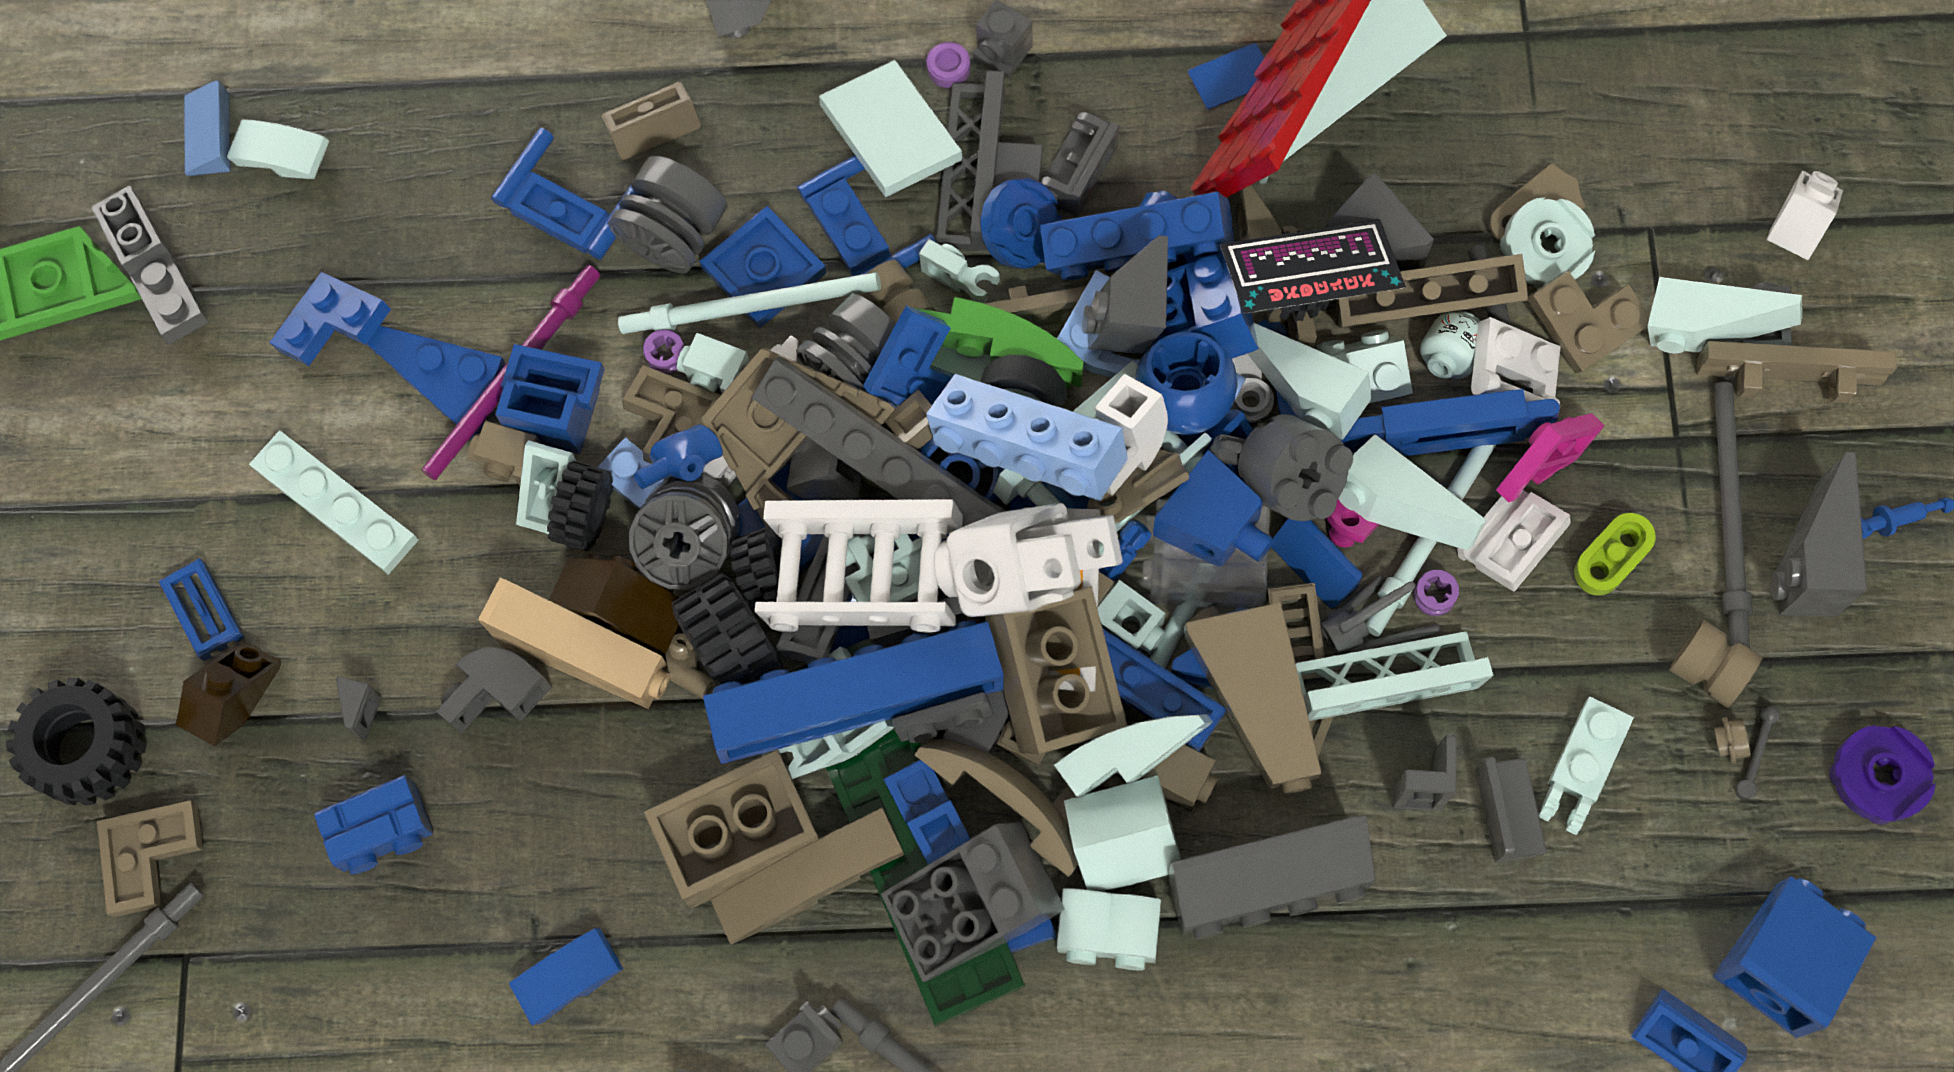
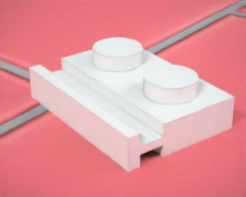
M1522 490L1519 497L1510 503L1501 496L1484 516L1486 522L1474 546L1469 550L1458 548V557L1463 561L1468 560L1473 563L1476 569L1515 592L1571 524L1570 515L1532 492L1529 494Z

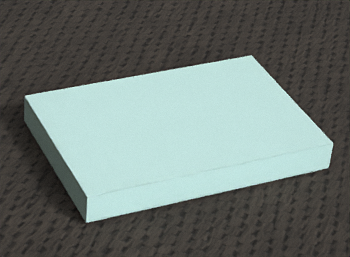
M895 60L819 95L820 106L885 197L962 160V151Z

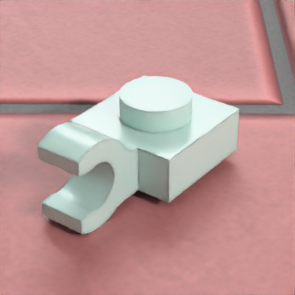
M929 239L919 253L921 271L958 293L962 289L976 302L985 303L987 300V292L976 285L979 281L988 280L995 285L1000 281L999 273L995 268L989 265L968 267L964 255L949 244L940 246Z

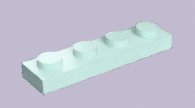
M280 430L249 464L266 480L388 575L418 542L417 537Z

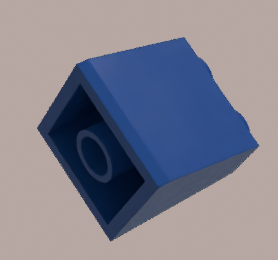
M1790 876L1774 887L1712 977L1789 1034L1799 1038L1828 1027L1876 937L1865 930V922L1856 914L1846 909L1838 910L1822 899L1824 894L1817 886L1805 879L1798 878L1796 880Z

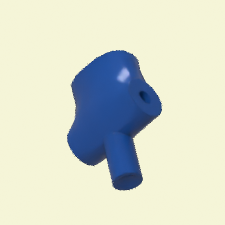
M700 424L667 436L653 445L650 451L652 464L635 472V481L641 489H645L669 475L685 481H694L700 477L709 462L723 456L721 444L709 428Z

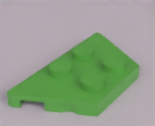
M80 226L0 249V340L142 299L132 282Z

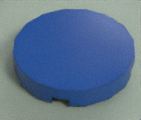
M1029 178L1004 181L991 191L984 202L980 219L982 239L989 253L1000 264L1014 269H1025L1045 262L1040 225L1062 221L1061 215H1057L1054 205L1058 204L1054 194L1045 185Z

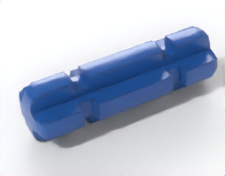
M1138 520L1128 522L1119 533L1121 538H1118L1123 563L1117 566L1099 568V572L1112 581H1116L1136 557V550L1142 549L1151 538V531Z

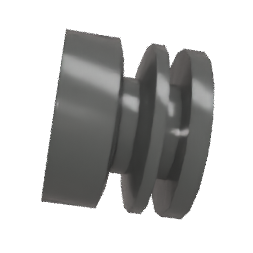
M649 156L631 184L635 194L623 197L619 203L620 209L615 210L608 221V226L620 242L645 260L669 271L687 273L696 261L694 255H698L705 246L700 235H710L714 231L728 207L726 199L715 186L690 168L668 158Z
M852 293L828 316L836 334L828 329L818 327L811 334L813 342L810 340L804 341L796 349V353L803 365L867 392L863 385L896 323L875 304L860 295Z
M701 474L694 481H685L673 476L665 478L651 491L645 503L637 512L629 530V550L637 568L650 581L668 589L689 590L713 578L720 571L732 548L731 542L737 537L739 532V510L733 495L719 481L704 474ZM675 532H681L684 534L683 541L686 542V544L678 542L679 536Z

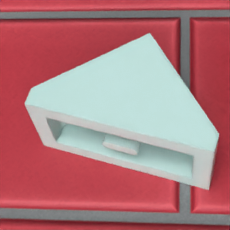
M528 441L525 444L516 525L549 534L547 532V525L551 520L548 519V514L553 507L551 501L552 497L556 496L557 483L562 481V473L564 469H567L568 464L576 461L571 452Z

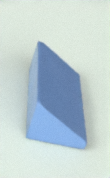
M214 81L184 96L185 174L187 176L230 171V160L227 158L230 150L229 93L221 81Z

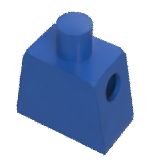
M1210 451L1205 453L1189 473V479L1177 488L1157 513L1154 521L1153 536L1219 567L1225 565L1236 549H1239L1256 562H1260L1274 542V538L1255 526L1260 518L1263 506L1261 498Z

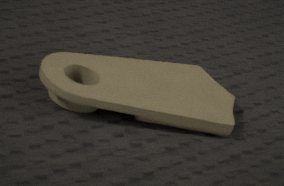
M1551 163L1492 213L1489 220L1491 233L1497 240L1501 241L1505 234L1502 220H1510L1516 211L1536 198H1544L1543 200L1552 199L1555 201L1561 198L1574 203L1583 210L1585 204L1580 194L1578 179Z
M1159 449L1146 471L1136 467L1113 496L1106 492L1101 501L1091 498L1087 504V509H1099L1100 516L1113 515L1115 524L1119 523L1187 481L1189 474L1184 468L1178 452L1173 453ZM1109 501L1115 502L1110 506H1102V504Z

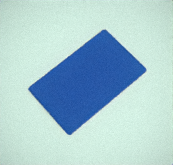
M1253 43L1189 69L1188 73L1206 108L1211 109L1247 94L1257 80L1254 73L1264 57L1258 45Z

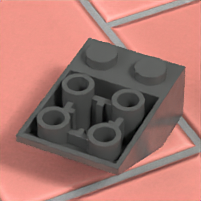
M1022 822L992 826L881 893L923 982H927L1028 932L1065 910L1037 852L1030 847L1032 842Z

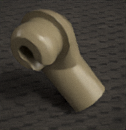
M684 633L674 634L665 654L667 673L670 674V680L704 700L703 695L713 693L716 684L711 677L697 669L696 652Z

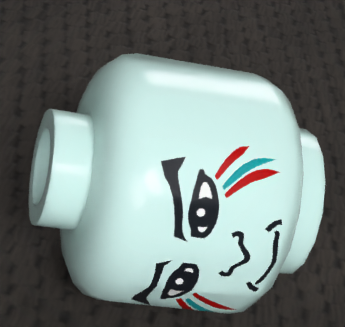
M1464 311L1447 312L1441 314L1434 321L1420 345V354L1432 374L1443 379H1461L1468 377L1473 372L1478 322H1480L1477 317Z

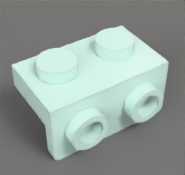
M1388 330L1364 333L1361 335V341L1345 345L1344 340H1331L1317 344L1318 351L1369 372L1371 400L1369 403L1413 394L1404 340L1395 335H1389Z

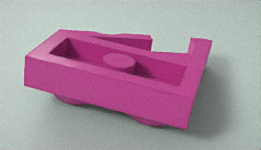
M1592 413L1575 418L1569 416L1559 422H1546L1542 424L1529 438L1528 442L1531 444V447L1496 491L1508 503L1513 502L1519 497L1531 479L1539 485L1558 470L1577 460L1605 425Z

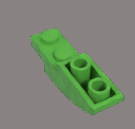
M954 297L951 314L915 308L944 320L951 327L941 347L956 349L959 354L967 357H981L983 354L990 355V363L994 359L1007 355H1027L1042 360L1054 368L1064 380L1066 389H1069L1071 386L1082 387L1084 362L1057 338L1026 319L987 304Z

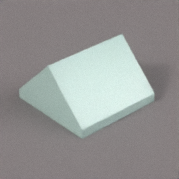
M1158 775L1064 800L1073 850L1088 890L1105 892L1169 875L1171 863L1182 860Z

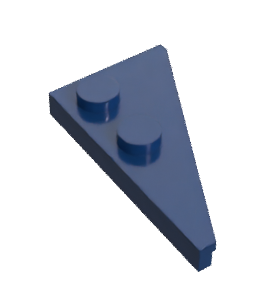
M379 326L366 344L375 354L379 355L394 368L417 392L425 396L438 411L446 415L456 425L506 364L503 358L497 355L384 326ZM484 422L480 425V427L476 430V432L471 436L470 440H472V438L474 437L475 434H480V433H481V430H482V428H483Z

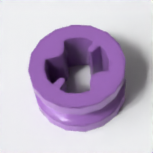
M667 329L658 330L651 333L645 340L643 352L650 368L667 375H672L678 372L677 361L684 348V344L680 336L674 331ZM665 344L666 348L669 349L670 345H674L671 348L672 358L664 360V357L661 356L660 360H657L659 356L657 352L658 347Z
M1431 570L1424 573L1419 579L1413 593L1414 602L1424 614L1441 616L1448 613L1457 601L1459 585L1450 573L1443 570ZM1430 583H1435L1438 590H1447L1448 594L1444 595L1443 603H1437L1434 596L1426 597L1424 592L1429 590Z

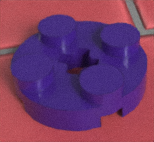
M1877 725L1860 729L1841 744L1835 754L1834 764L1830 768L1829 775L1831 782L1836 786L1840 798L1853 812L1865 819H1869L1872 823L1883 825L1889 822L1905 820L1921 811L1929 803L1934 794L1936 784H1933L1934 776L1932 768L1935 765L1929 749L1916 735L1906 729L1895 726L1887 728L1883 726L1876 727ZM1875 763L1880 767L1889 764L1894 769L1890 775L1891 779L1895 782L1892 786L1886 782L1879 783L1876 780L1873 769Z

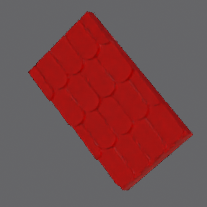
M1297 0L1280 24L1283 32L1255 71L1256 82L1219 134L1218 138L1221 144L1191 186L1192 196L1219 192L1227 198L1278 171L1284 160L1446 37V34L1424 1Z

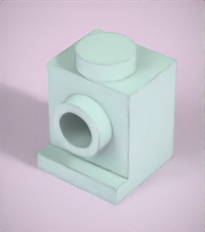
M696 333L691 346L686 345L682 349L677 361V370L686 374L690 384L713 393L719 392L723 394L750 360L747 351Z
M1120 580L1098 607L1102 629L1139 653L1144 650L1150 655L1166 634V631L1160 628L1164 623L1165 612ZM1133 621L1138 624L1140 629L1135 634H1131L1122 628V625L1125 622Z

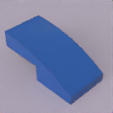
M918 760L883 779L928 865L971 840L934 770L923 761Z
M594 928L541 960L508 984L531 1025H537L545 1022L577 997L589 995L623 970V967L601 928Z

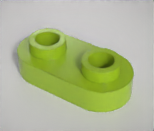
M1624 513L1617 516L1577 560L1574 567V576L1577 584L1585 592L1597 596L1606 595L1614 591L1654 546L1656 535L1650 521L1636 513ZM1620 536H1631L1635 546H1625L1621 542ZM1598 567L1602 569L1605 578H1594L1591 575L1590 568Z

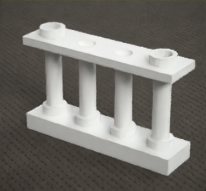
M953 499L765 501L764 520L782 538L777 602H755V612L771 629L784 632L797 631L799 625L911 626V629L919 632H937L940 630V626H955L956 616L946 602H937L938 582L935 576L934 560L936 550L942 539L946 538L947 534H950L952 531L962 528L963 515ZM807 534H824L829 538L823 602H796L801 541L807 538ZM853 534H871L875 538L870 602H843L848 540L853 538ZM900 534H918V536L922 537L918 602H890L894 540L898 539Z

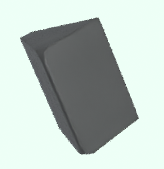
M337 676V688L345 728L358 738L365 739L369 734L379 707L381 695L368 684Z

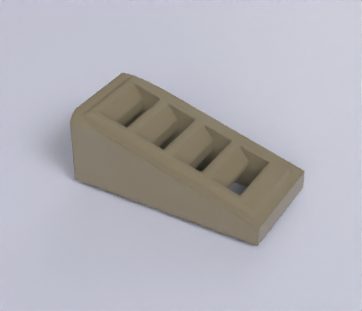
M1315 583L1266 588L1267 605L1276 604L1279 601L1304 598V608L1283 610L1285 620L1307 617L1308 626L1287 629L1289 638L1310 636L1311 645L1292 647L1293 656L1313 655L1314 660L1325 658ZM1316 672L1301 675L1303 680L1322 677Z

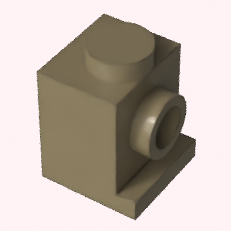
M485 421L481 433L475 434L471 440L468 458L471 461L478 462L486 476L502 482H508L511 477L520 486L525 444L528 441L539 444L541 442L536 435Z

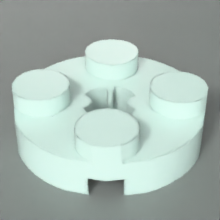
M1536 198L1529 201L1512 215L1506 225L1505 234L1501 238L1500 247L1504 255H1523L1526 282L1533 285L1536 289L1541 288L1566 271H1570L1573 278L1577 279L1589 268L1593 261L1595 251L1592 252V238L1595 236L1593 225L1584 211L1568 200L1560 198L1555 201L1552 199L1543 200L1544 198ZM1542 232H1545V237H1548L1551 233L1556 236L1558 241L1554 246L1558 251L1557 253H1551L1550 250L1546 251L1543 249L1540 239Z

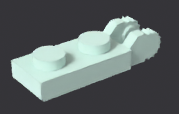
M1590 696L1587 698L1548 782L1551 786L1538 815L1540 818L1549 821L1559 807V800L1563 792L1578 798V801L1568 817L1566 831L1577 835L1588 815L1591 805L1598 799L1634 717Z

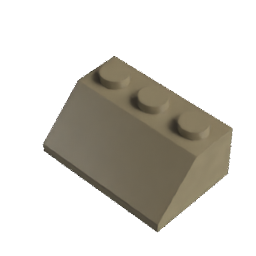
M1092 587L1074 590L1073 596L1062 601L1043 605L1032 611L985 615L1004 674L1003 690L1019 753L1041 754L1127 727ZM1096 666L1095 691H1090L1087 682L1078 675H1049V671ZM1066 681L1072 685L1074 690L1059 689V686Z
M778 750L644 812L680 896L690 909L715 898L748 877L819 839Z

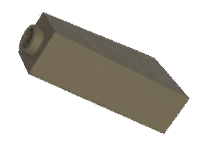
M1281 602L1186 622L1184 627L1186 642L1221 704L1226 708V713L1269 789L1282 787L1283 794L1311 789L1310 780L1317 779L1322 773Z

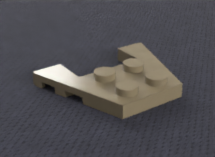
M761 348L701 419L704 425L718 438L723 450V457L730 470L735 472L747 494L745 496L752 508L758 512L765 526L770 527L764 520L765 501H794L772 481V478L808 438L751 399L776 358H783L881 426L886 423L898 408L889 401L871 395L868 392L771 350Z

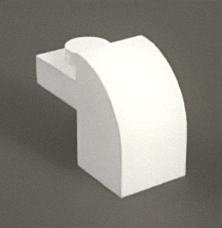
M1126 374L1118 380L1095 407L1098 420L1122 427L1128 460L1107 490V493L1112 496L1136 467L1144 471L1147 470L1162 445L1168 423V414L1162 394Z

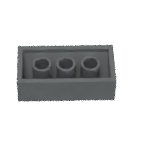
M1365 814L1172 862L1167 882L1181 934L1194 933L1196 940L1205 939L1223 933L1222 925L1241 921L1243 928L1253 927L1271 921L1269 913L1288 909L1290 916H1295L1318 909L1317 901L1335 897L1337 904H1343L1364 898L1366 896L1364 890L1369 889L1375 882L1368 824Z

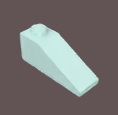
M1659 277L1648 322L1650 345L1673 354L1682 353L1683 351L1700 352L1708 341L1737 342L1797 326L1802 321V295Z
M1254 323L1259 350L1248 353L1251 359L1300 419L1330 431L1343 440L1371 400L1369 372Z
M1376 434L1353 454V463L1348 471L1345 487L1338 498L1346 508L1354 510L1367 521L1464 550H1469L1474 546L1486 522L1485 518Z

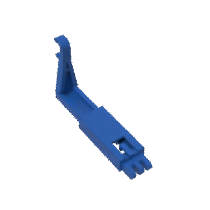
M1268 320L1257 323L1262 327L1288 337L1286 328L1280 322L1268 323ZM1518 389L1382 407V415L1358 418L1341 441L1354 454L1376 434L1403 456L1525 441V438H1530L1542 424L1557 422L1560 405L1554 399L1526 402L1524 390ZM1276 390L1279 415L1286 414L1298 417Z

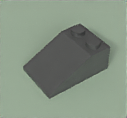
M1845 452L1817 482L1776 572L1772 575L1771 595L1774 600H1778L1779 615L1836 617L1867 591L1856 452Z

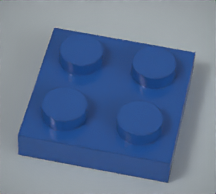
M768 206L700 260L702 269L729 298L815 283L827 273L825 265ZM785 307L745 314L760 329Z

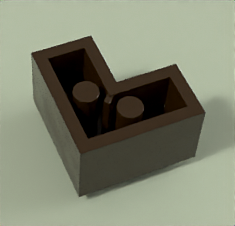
M589 554L587 559L568 557L549 598V601L657 653H667L679 625L672 608V602L680 598L673 594L675 589H668L650 581L637 573L639 569L634 562L620 556H613L612 560H607L594 554Z

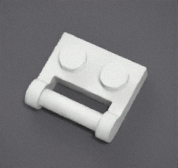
M1491 317L1478 322L1471 383L1472 393L1479 395L1520 389L1501 381L1499 377L1501 375L1533 388V393L1524 390L1526 402L1554 399L1560 405L1559 400L1555 398L1560 346Z

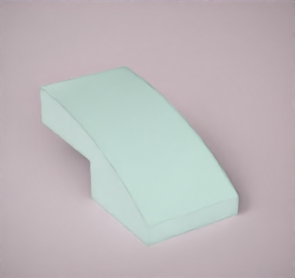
M242 120L227 158L237 166L271 168L281 177L314 179L329 140L324 136L289 126L255 120Z

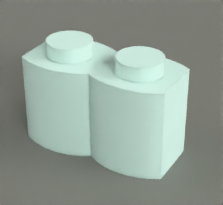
M1063 889L1062 904L1065 910L1060 914L1057 950L1060 953L1067 954V962L1094 965L1096 957L1116 959L1115 967L1128 970H1144L1145 963H1155L1161 899L1137 895L1110 894L1091 890Z

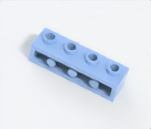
M954 374L926 414L934 444L942 450L978 459L990 467H1001L1019 473L1031 481H1043L1061 487L1068 493L1076 496L1084 495L1101 501L1128 460L1122 427Z

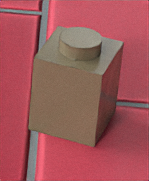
M1183 745L1145 774L1141 780L1158 775L1164 798L1192 812L1197 800L1205 804L1207 803L1218 781V777L1211 774L1216 760Z

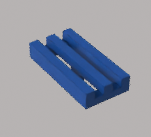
M201 558L159 581L189 641L201 660L205 661L212 657L210 653L215 650L221 652L228 648L227 644L233 640L238 642L245 638L210 570ZM195 573L198 574L227 629L222 633L191 577ZM181 581L211 637L206 642H204L175 587Z

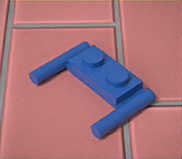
M539 128L491 196V200L502 208L510 209L512 215L584 254L588 252L596 259L602 260L617 238L610 231L608 221L615 210L620 209L619 203L612 213L609 214L596 205L531 172L554 139L550 132ZM631 185L627 189L623 197L625 195L635 194Z
M856 155L797 186L801 198L808 205V208L852 276L867 274L876 266L891 260L900 262L905 269L920 260L919 253L929 239L937 243L934 236L929 234L893 255L890 253L889 246L846 181L865 170Z

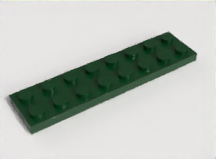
M868 638L846 649L854 657L856 651L872 646L873 643ZM808 664L797 669H794L789 673L807 669ZM893 728L857 755L826 767L849 824L883 808L904 855L871 870L870 874L934 1026L937 1027L1025 988V984L1007 942L927 982L922 981L881 896V893L928 866L883 781L884 778L920 760L915 756V753L921 745L920 743H911L909 740L901 742Z

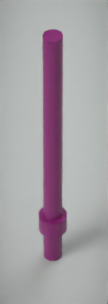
M586 265L568 289L562 288L551 301V310L521 346L542 350L566 319L572 320L582 308L583 303L581 300L601 277L600 273L592 266ZM508 363L422 467L421 470L426 476L436 481L497 406L502 395L503 388L501 384Z

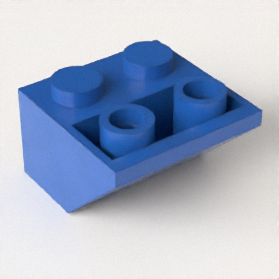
M1222 252L1167 271L1166 328L1155 341L1173 333L1194 332L1209 336L1217 341L1231 356V359L1259 350L1252 312L1244 314Z

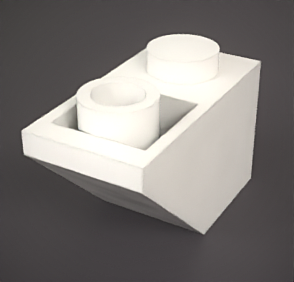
M1802 170L1775 219L1767 240L1809 260L1837 213L1843 193L1842 189L1837 188L1838 182L1824 173L1814 171L1811 175Z

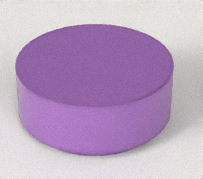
M944 42L938 44L929 52L927 70L932 82L943 88H952L953 83L963 84L967 80L971 70L970 57L963 46L953 42Z

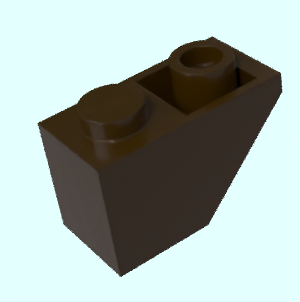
M242 640L184 680L176 726L215 747L246 723L279 671L281 661Z

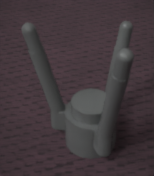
M1377 576L1340 608L1327 614V620L1320 623L1323 636L1336 656L1346 652L1353 653L1438 634L1441 628L1439 625H1431L1363 642V638L1369 635L1365 620L1398 601L1401 597L1413 591L1416 586L1414 582L1410 581L1359 612L1354 610L1384 583L1385 579L1383 576Z

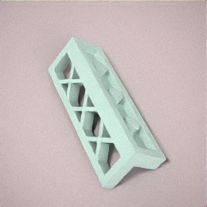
M1467 631L1295 663L1309 721L1474 690L1481 687L1494 676L1488 657L1475 660ZM1456 646L1461 663L1439 666L1433 662L1439 649ZM1430 651L1427 657L1422 655L1421 652ZM1406 656L1421 666L1419 671L1398 675L1388 669L1395 657ZM1386 659L1383 666L1376 662L1378 660ZM1361 664L1377 674L1375 679L1356 683L1344 679V676L1350 666ZM1342 667L1339 674H1336L1331 670ZM1316 672L1333 683L1330 688L1306 693L1301 675Z

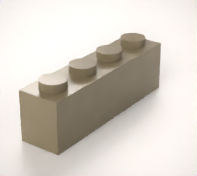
M1517 254L1401 271L1400 273L1406 288L1336 299L1339 328L1526 301L1528 300L1523 255Z

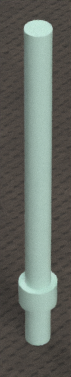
M878 272L677 307H673L671 303L652 306L648 312L620 316L618 318V325L622 334L654 329V331L665 329L671 331L675 330L679 324L844 297L852 293L861 294L881 290V280Z
M1496 445L1473 447L1447 490L1462 501ZM1418 536L1394 577H1388L1378 592L1379 598L1381 599L1410 581L1413 582L1437 541ZM1412 591L1368 618L1365 623L1369 633L1374 636H1380L1396 608L1401 609Z

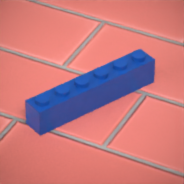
M964 621L951 626L948 629L949 632L931 637L928 633H918L906 637L900 645L884 649L881 645L867 646L856 651L854 657L838 661L833 657L821 658L809 663L808 668L792 673H789L787 670H775L762 675L760 681L741 686L739 682H729L715 687L713 693L703 695L720 763L724 764L884 722L978 693L990 694L1002 691L1004 674L989 623L976 624L975 621Z

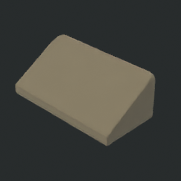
M681 82L672 84L601 115L622 160L636 156L701 127L694 105Z

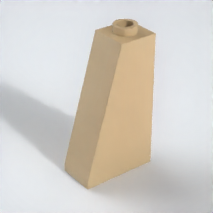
M501 577L478 619L499 645L649 709L654 698L660 699L668 686L670 674L667 673L666 662L661 655Z

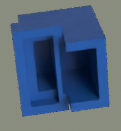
M514 344L501 384L503 391L495 415L502 426L536 435L543 445L580 455L599 395L605 368L601 362Z

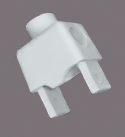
M1058 503L999 512L952 531L947 540L938 545L935 553L934 567L938 585L943 593L949 597H958L962 612L967 616L975 617L1032 611L1043 605L1065 600L1073 596V590L1080 586V570L1117 566L1123 563L1113 515L1069 521L1065 505ZM1094 539L1099 540L1103 544V555H1099L1094 550Z

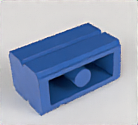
M406 775L315 812L314 815L321 836L324 839L323 842L330 862L334 867L343 872L349 870L350 874H359L378 865V857L392 851L396 855L413 852L423 846V838L433 834V829L424 809L415 782Z

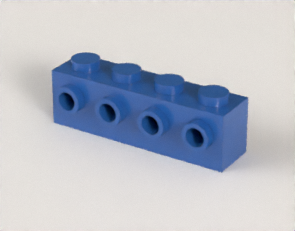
M1219 192L1040 225L1046 270L1061 276V280L1088 277V271L1103 268L1108 273L1117 272L1159 235L1168 236L1167 263L1176 261V255L1194 253L1195 257L1214 255L1221 252L1220 244L1235 242L1229 200Z

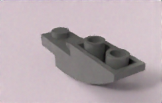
M131 185L91 207L120 264L130 275L158 331L169 345L209 322L199 305L200 300Z

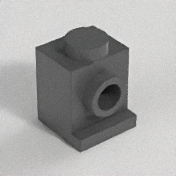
M995 0L976 24L977 48L972 55L973 58L994 71H1003L1004 77L1009 78L1033 47L1032 20L999 0Z

